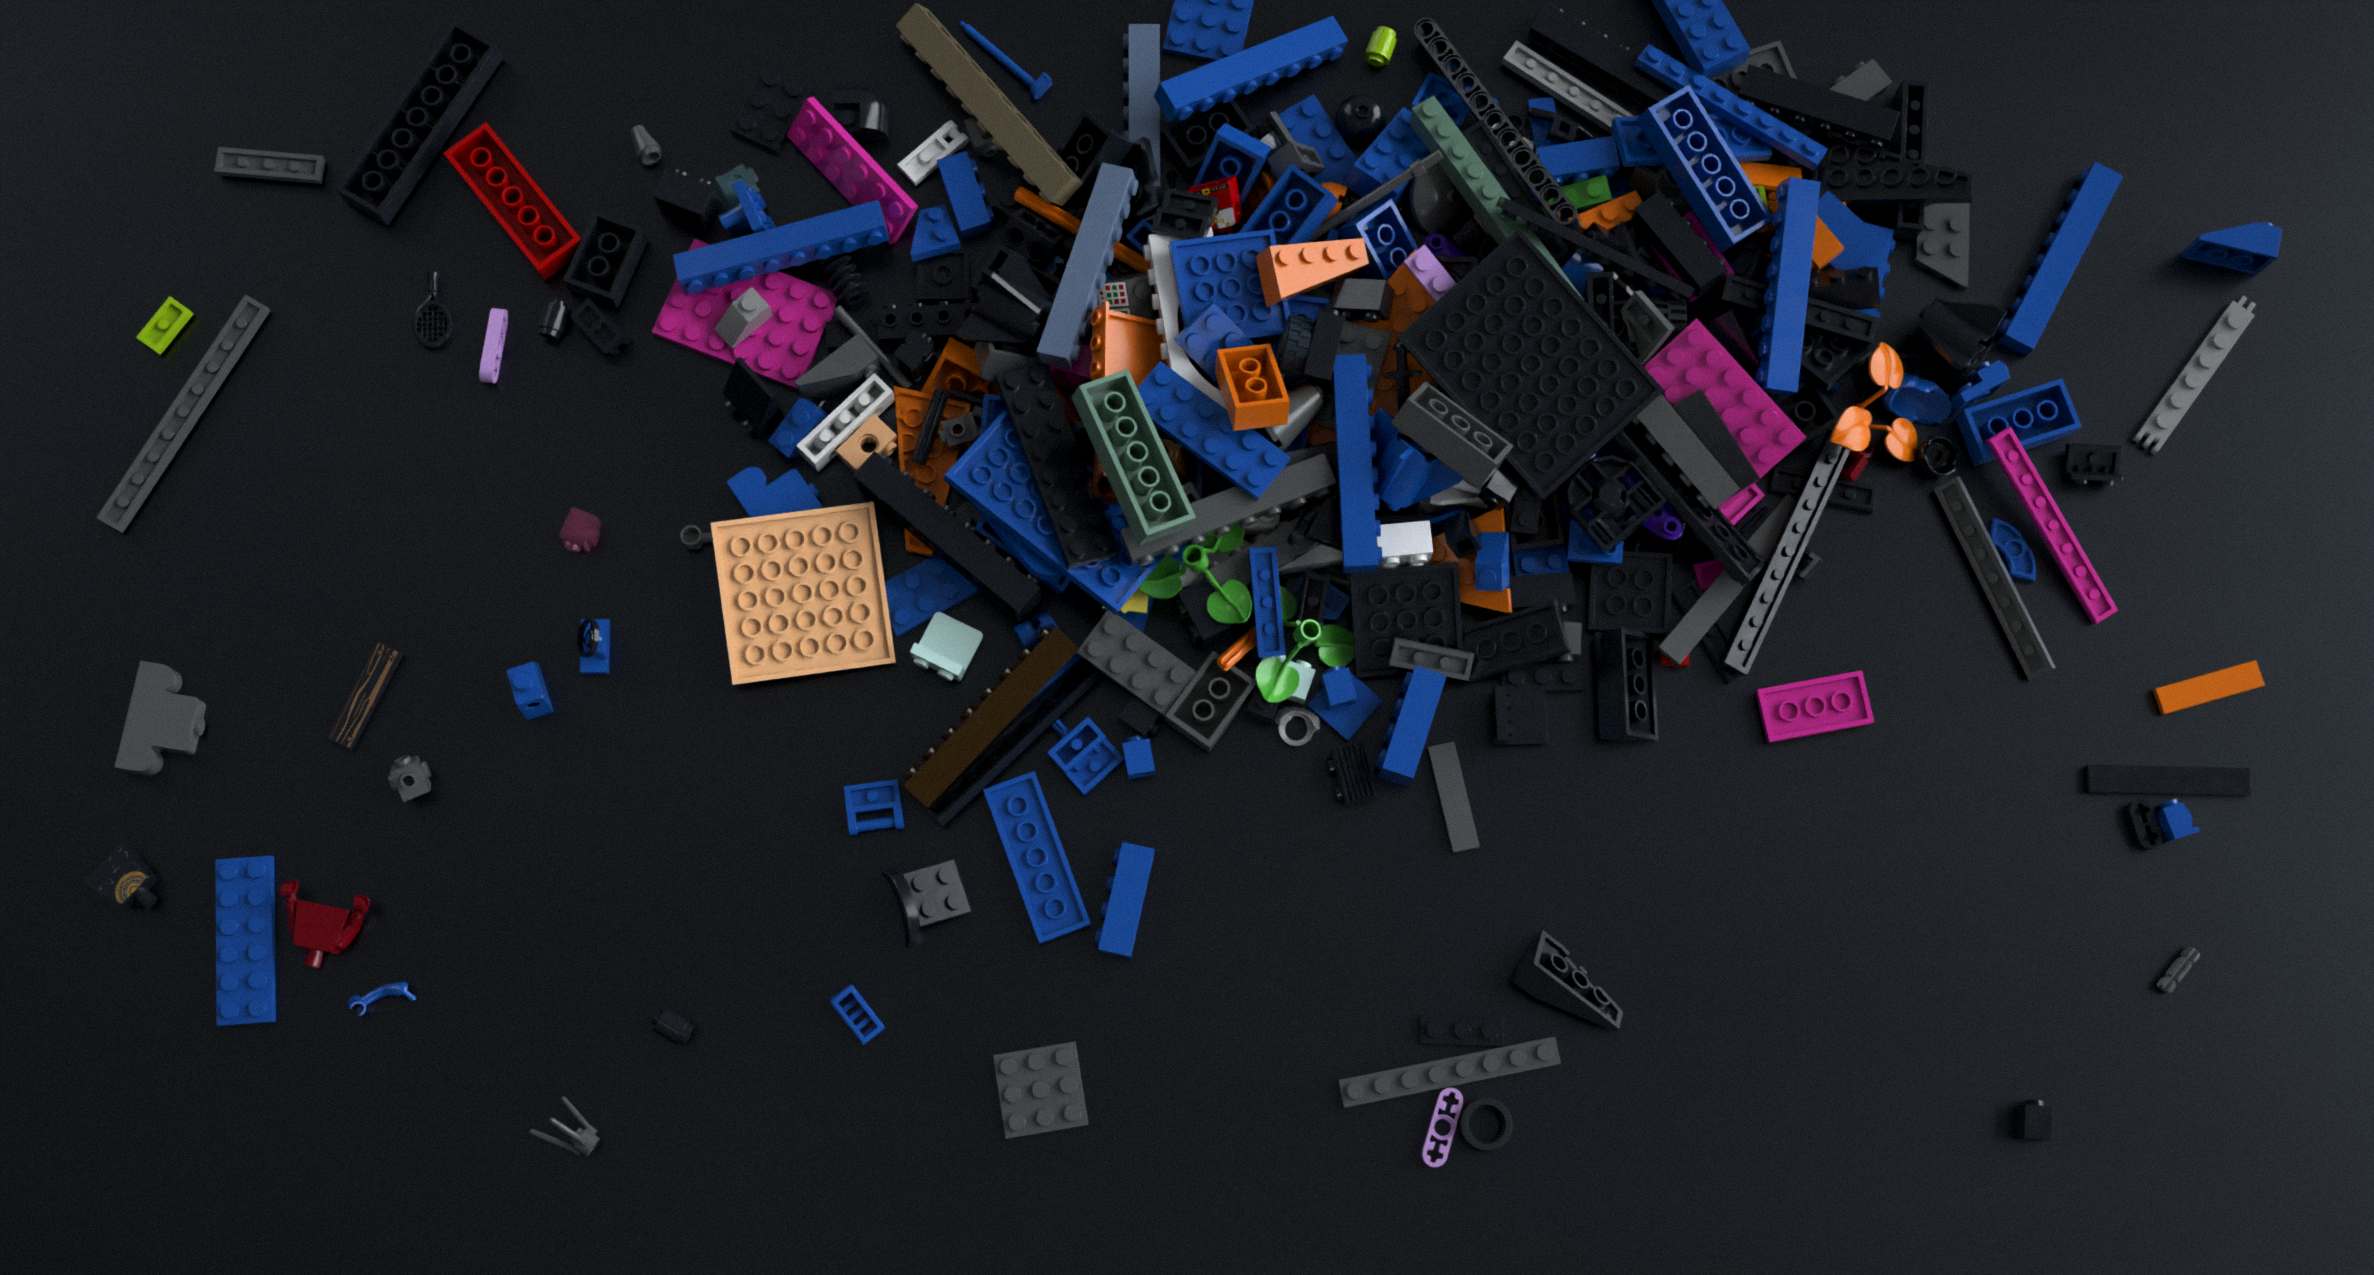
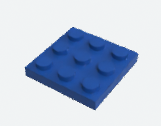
M1174 0L1163 52L1212 63L1242 51L1254 0Z

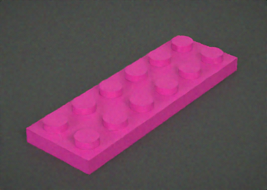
M814 97L806 99L786 136L853 206L879 200L890 239L887 242L890 245L897 242L917 210L918 205Z

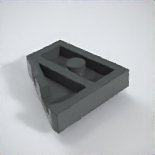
M1639 290L1632 294L1620 312L1624 323L1627 325L1630 342H1635L1639 357L1636 359L1641 365H1645L1675 328L1642 290Z

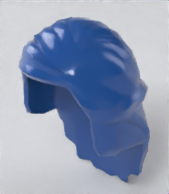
M1903 374L1902 383L1898 388L1891 389L1888 387L1887 391L1881 395V402L1890 414L1897 418H1905L1910 422L1916 421L1921 424H1941L1943 419H1947L1950 415L1952 407L1949 394L1935 383L1919 379L1917 375Z

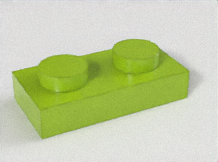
M169 296L136 338L161 355L193 316V313Z

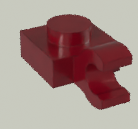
M1867 446L1866 449L1859 452L1850 451L1838 477L1854 482L1868 463L1867 458L1873 454L1874 447Z

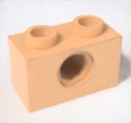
M872 414L836 452L839 459L855 473L873 453L863 451V447L866 444H875L876 449L874 451L880 456L886 454L889 457L898 447V437L881 419Z

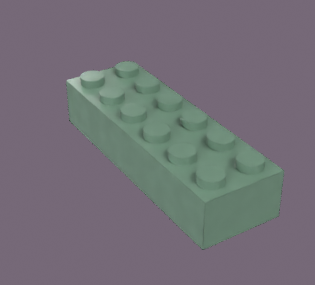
M1129 369L1079 385L1071 398L1138 546L1188 528L1196 516Z

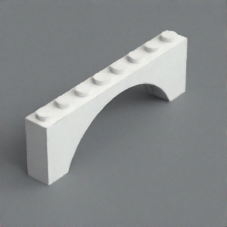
M1212 227L1206 237L1213 236ZM1162 234L1148 235L1147 245H1143L1145 261H1150L1151 269L1147 270L1149 286L1154 285L1155 294H1152L1153 310H1158L1159 318L1156 319L1157 334H1162L1163 343H1160L1162 360H1167L1169 368L1226 409L1221 391L1212 386L1197 372L1185 351L1173 340L1179 334V301L1168 244L1172 241L1188 239Z

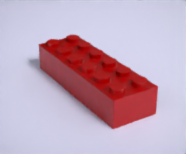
M487 122L444 152L450 165L544 281L572 261L581 238Z

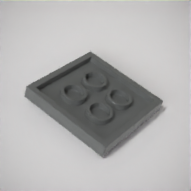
M1076 1042L993 1055L1006 1139L1089 1125Z

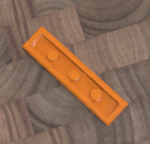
M2254 660L2155 688L2152 691L2162 716L2265 686L2258 664Z

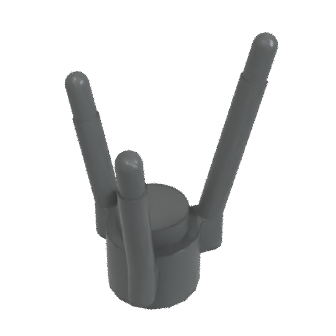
M562 1097L561 1101L585 1130L579 1128L575 1132L551 1117L549 1119L550 1123L572 1137L570 1140L572 1144L534 1129H530L529 1133L570 1150L577 1156L583 1154L587 1157L600 1140L595 1135L598 1130L585 1120L566 1097Z

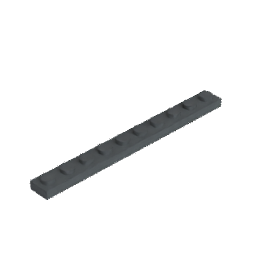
M247 295L243 297L96 517L98 520L121 533L125 531L271 311L267 306Z

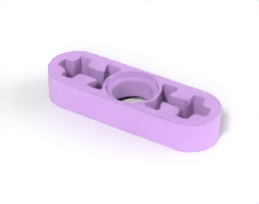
M492 308L490 311L479 370L481 382L494 384L497 382L508 325V311L506 309Z
M1455 1088L1442 1090L1435 1103L1421 1151V1158L1429 1167L1443 1165L1448 1157L1463 1105V1096ZM1450 1093H1453L1454 1099L1457 1100V1105H1452L1449 1110L1450 1114L1454 1113L1453 1119L1448 1115H1438L1439 1109L1443 1112L1446 1109L1447 1103L1443 1101V1096L1447 1097ZM1439 1119L1446 1120L1450 1125V1131L1445 1136L1438 1135L1435 1132L1434 1125ZM1431 1136L1437 1140L1447 1141L1446 1146L1439 1144L1438 1153L1442 1154V1157L1434 1162H1431V1156L1427 1155V1151L1433 1150L1436 1143L1430 1142Z

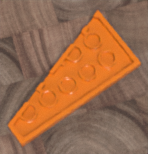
M894 386L900 472H908L916 480L914 484L921 490L925 487L936 496L935 501L943 507L947 504L951 486L943 478L958 461L960 450L950 452L948 444L942 445L938 430L943 429L941 422L971 412L972 405L948 398L925 466L913 463L912 456L933 395ZM962 428L953 430L955 434H960L963 431ZM904 528L906 551L930 557L933 556V551Z

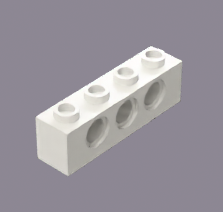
M875 373L872 374L796 445L800 455L819 472L837 455L836 450L872 414L878 417L895 401L893 391Z

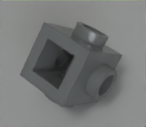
M406 755L394 761L388 780L392 789L399 791L403 802L430 792L431 782L428 777L431 776V772L425 761L421 762L418 755L412 758Z

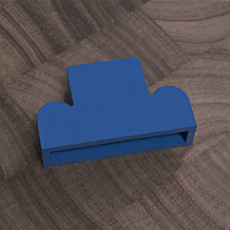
M757 467L746 468L726 481L730 490L750 518L823 508L817 499L820 494L812 483L807 485L796 469H791L770 484L764 472Z

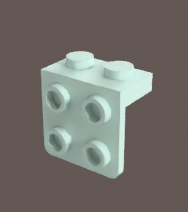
M936 612L919 644H913L910 654L916 665L924 669L931 667L937 670V674L949 681L955 679L960 682L983 639V634L942 612Z

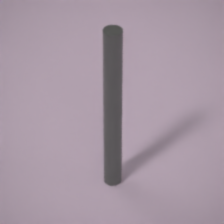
M838 306L832 312L854 336L859 333L878 356L880 365L901 388L908 389L912 385L909 379L841 306Z

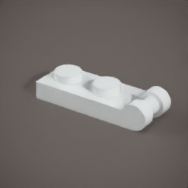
M950 120L898 163V169L917 186L938 168L937 160L952 156L956 151L964 148L970 139L965 133H960L957 130L958 126ZM950 136L953 141L948 144L944 139Z

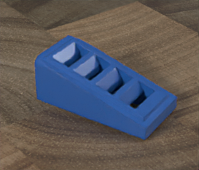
M851 983L828 999L863 1045L885 1029V1026ZM852 994L854 998L841 1007L838 1004L848 995ZM859 1003L861 1007L848 1016L845 1013L855 1004ZM866 1011L868 1016L855 1025L852 1021ZM873 1020L875 1025L862 1034L859 1030Z

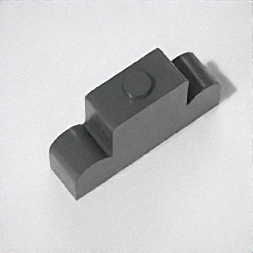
M140 661L115 763V768L123 772L140 775H154L158 773L163 766L161 750L193 755L196 752L199 736L203 734L205 729V720L203 718L206 704L196 697L176 694L181 689L182 678L177 671L169 666Z

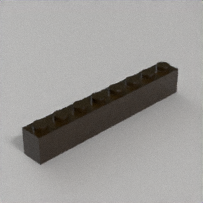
M1052 625L1050 628L1045 626L1035 637L1038 641L1031 648L1026 646L1017 655L1019 661L1012 668L1008 665L998 675L1000 680L994 687L990 685L986 687L979 695L981 700L974 707L970 705L960 715L962 720L955 727L950 725L942 733L941 738L943 740L936 747L931 745L923 753L922 757L924 760L917 767L913 764L903 774L905 778L902 782L903 786L925 807L928 808L1079 651V648L1056 626Z

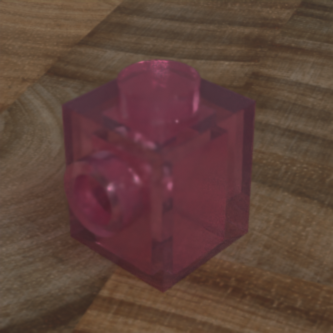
M572 507L559 537L565 542L564 546L575 552H579L580 549L589 552L591 545L595 546L599 539L600 531L598 530L601 522L597 516Z

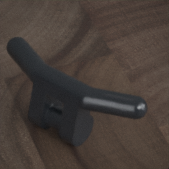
M1534 107L1527 110V115L1530 118L1551 122L1545 138L1552 142L1554 140L1562 144L1574 142L1576 135L1583 140L1597 138L1581 124L1555 112Z

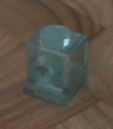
M740 164L721 177L719 175L715 177L718 188L732 208L740 202L732 185L742 179L748 186L752 185L756 193L759 192L756 182L759 181L758 177L751 167L746 169L743 164Z

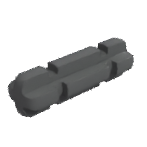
M2189 946L2180 954L2181 957L2177 958L2165 973L2166 977H2162L2157 983L2159 990L2165 994H2169L2176 987L2175 983H2179L2192 967L2191 964L2195 963L2200 957V953L2195 948Z

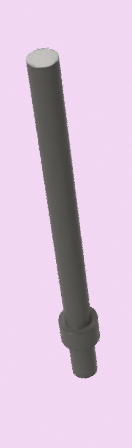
M1440 150L1434 151L1422 160L1418 158L1409 164L1410 167L1323 222L1307 243L1318 239L1415 176L1419 178L1427 173L1426 169L1444 159Z

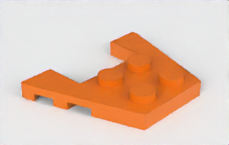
M1504 508L1500 511L1494 509L1473 519L1478 525L1480 535L1481 532H1506ZM1444 533L1432 538L1433 554L1429 563L1458 562L1460 602L1512 613L1511 592L1509 588L1503 591L1475 590L1477 551L1458 559L1446 544Z

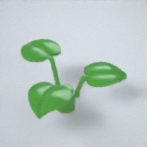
M1239 525L1231 528V532L1222 537L1216 538L1215 535L1205 538L1206 541L1201 546L1194 544L1186 547L1183 551L1184 561L1181 562V570L1175 558L1171 556L1164 557L1141 584L1139 589L1153 598H1171L1181 591L1182 581L1180 577L1185 574L1188 567L1194 573L1203 572L1217 590L1207 600V610L1210 616L1215 621L1223 624L1244 623L1248 620L1252 611L1250 592L1243 583L1234 579L1228 580L1221 588L1207 569L1209 560L1205 554H1214L1217 549L1222 553H1230L1240 547L1245 536L1244 528H1241Z
M1280 586L1283 625L1295 627L1293 637L1297 645L1283 663L1277 658L1270 657L1258 664L1255 671V681L1263 699L1268 703L1284 701L1296 691L1300 680L1299 673L1295 668L1287 665L1303 646H1308L1314 642V646L1319 647V659L1328 667L1346 666L1354 658L1353 633L1345 628L1328 624L1322 626L1323 631H1321L1319 623L1313 619H1307L1302 623L1299 620L1295 622L1287 621L1295 616L1297 602L1292 593Z

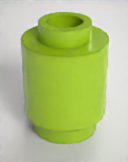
M1378 26L1376 31L1372 32L1365 52V57L1369 64L1375 67L1389 64L1397 42L1395 38L1396 32L1393 29Z

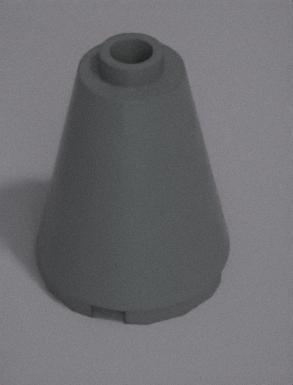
M1306 383L1287 392L1290 400L1287 425L1258 428L1264 438L1274 445L1277 444L1283 452L1324 406L1323 398L1326 396L1317 384L1312 386L1310 383Z

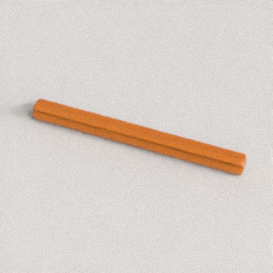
M1024 187L1017 189L1014 195L1015 201L1077 236L1082 222L1080 219L1052 203L1048 204L1040 196ZM1120 242L1115 243L1113 249L1114 258L1141 273L1147 274V270L1151 269L1150 261H1145L1144 256Z

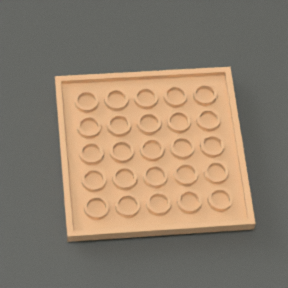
M874 502L711 523L732 685L896 663Z

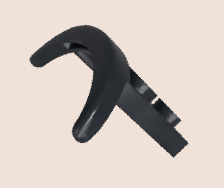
M954 860L902 875L894 869L882 871V876L889 882L899 905L907 948L913 947L916 944L918 928L971 912Z

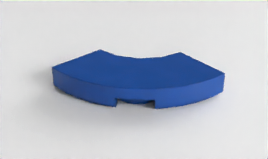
M1992 518L1988 533L1998 553L2003 557L2010 577L2033 583L2036 579V563L2032 550L2029 549L2021 537V533L2013 526L2002 520Z

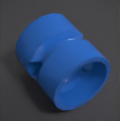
M1044 609L1033 616L1032 622L1025 620L1013 627V630L1024 649L1026 646L1031 648L1038 641L1035 637L1045 626L1050 628L1052 625L1056 627L1057 625L1050 613Z

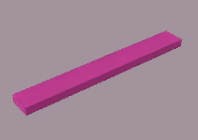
M2011 426L1985 440L2092 624H2097L2117 612L2116 605Z

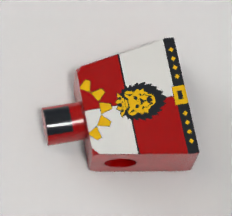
M1236 175L1189 187L1187 192L1218 197L1219 205L1211 225L1212 230H1216L1218 236L1234 234L1232 225L1237 224L1243 214Z

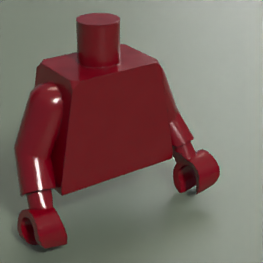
M287 881L280 887V896L286 897L284 905L289 937L293 940L295 946L307 949L303 965L320 968L324 952L338 955L341 950L349 946L360 930L364 913L370 905V900L368 897L357 893V897L354 896L353 911L298 900L295 896L299 882Z

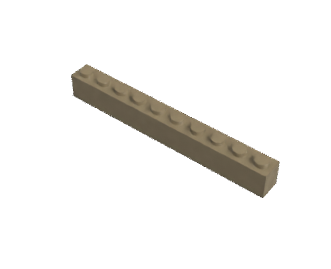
M915 3L896 25L902 33L901 39L909 46L916 48V56L925 64L929 63L931 65V73L940 81L944 80L947 84L946 90L955 98L959 97L963 102L961 107L971 116H976L978 119L976 123L984 132L991 133L994 137L992 142L1000 150H1005L1009 154L1007 159L1016 168H1021L1025 172L1023 177L1032 186L1036 185L1041 190L1039 192L1041 198L1048 204L1053 202L1063 206L1080 188L1083 182L930 10Z

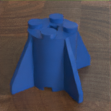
M1381 407L1378 408L1374 414L1375 430L1371 432V441L1376 442V457L1371 458L1372 467H1377L1378 483L1373 484V493L1379 494V498L1385 501L1389 509L1399 511L1401 507L1411 506L1462 481L1463 476L1453 469L1445 467L1441 460L1433 454L1422 450L1413 439L1399 433L1397 428L1391 424L1394 417Z

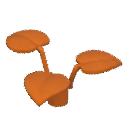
M1880 342L1870 357L1868 370L1872 381L1876 385L1882 386V388L1864 402L1848 407L1842 412L1832 432L1830 443L1840 445L1850 451L1859 452L1866 449L1871 437L1870 429L1884 430L1888 432L1884 439L1887 451L1900 461L1910 462L1915 460L1918 447L1917 433L1913 424L1905 418H1897L1893 420L1891 427L1887 425L1870 424L1872 421L1871 413L1864 409L1865 406L1885 393L1888 387L1891 389L1898 388L1903 380V365L1898 354L1889 345Z

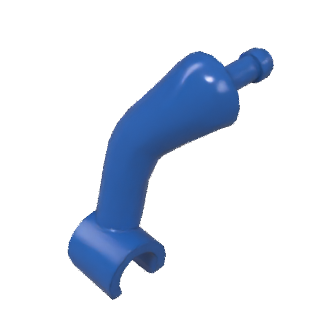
M390 983L381 985L362 997L358 995L352 996L348 1000V1008L351 1009L355 1004H361L356 1010V1015L362 1016L366 1012V1006L379 998L390 995L398 997L403 994L413 1002L416 997L406 990L408 983Z

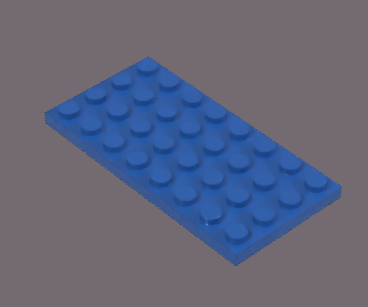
M1006 410L997 417L943 478L945 482L1114 615L1119 612L1165 557L1164 554L1154 557V562L1139 567V564L1131 566L1120 539V530L1129 527L1120 504H1107L1104 499L1099 497L1120 554L1117 558L1067 570ZM1085 462L1092 480L1093 468Z

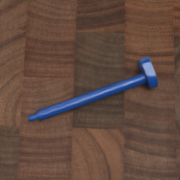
M963 21L959 23L967 35L1030 87L1029 95L1035 100L1039 99L1053 85L1051 83L1052 79L1045 72L1037 80H1034L970 24L967 25Z

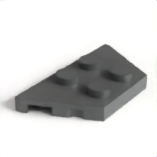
M1970 203L1930 205L1924 208V229L1914 240V264L1923 269H1929L1941 279L1947 278L1958 284L1959 289L1966 290L1969 273Z

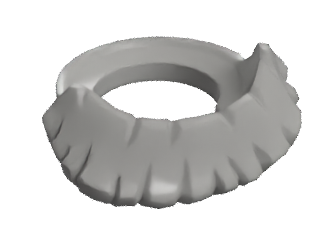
M1292 706L1291 708L1285 707L1280 709L1278 714H1276L1275 722L1278 724L1279 734L1283 741L1289 745L1300 746L1307 743L1312 738L1313 733L1320 729L1319 717L1311 710ZM1293 716L1304 718L1307 726L1305 737L1298 741L1291 740L1285 733V726Z

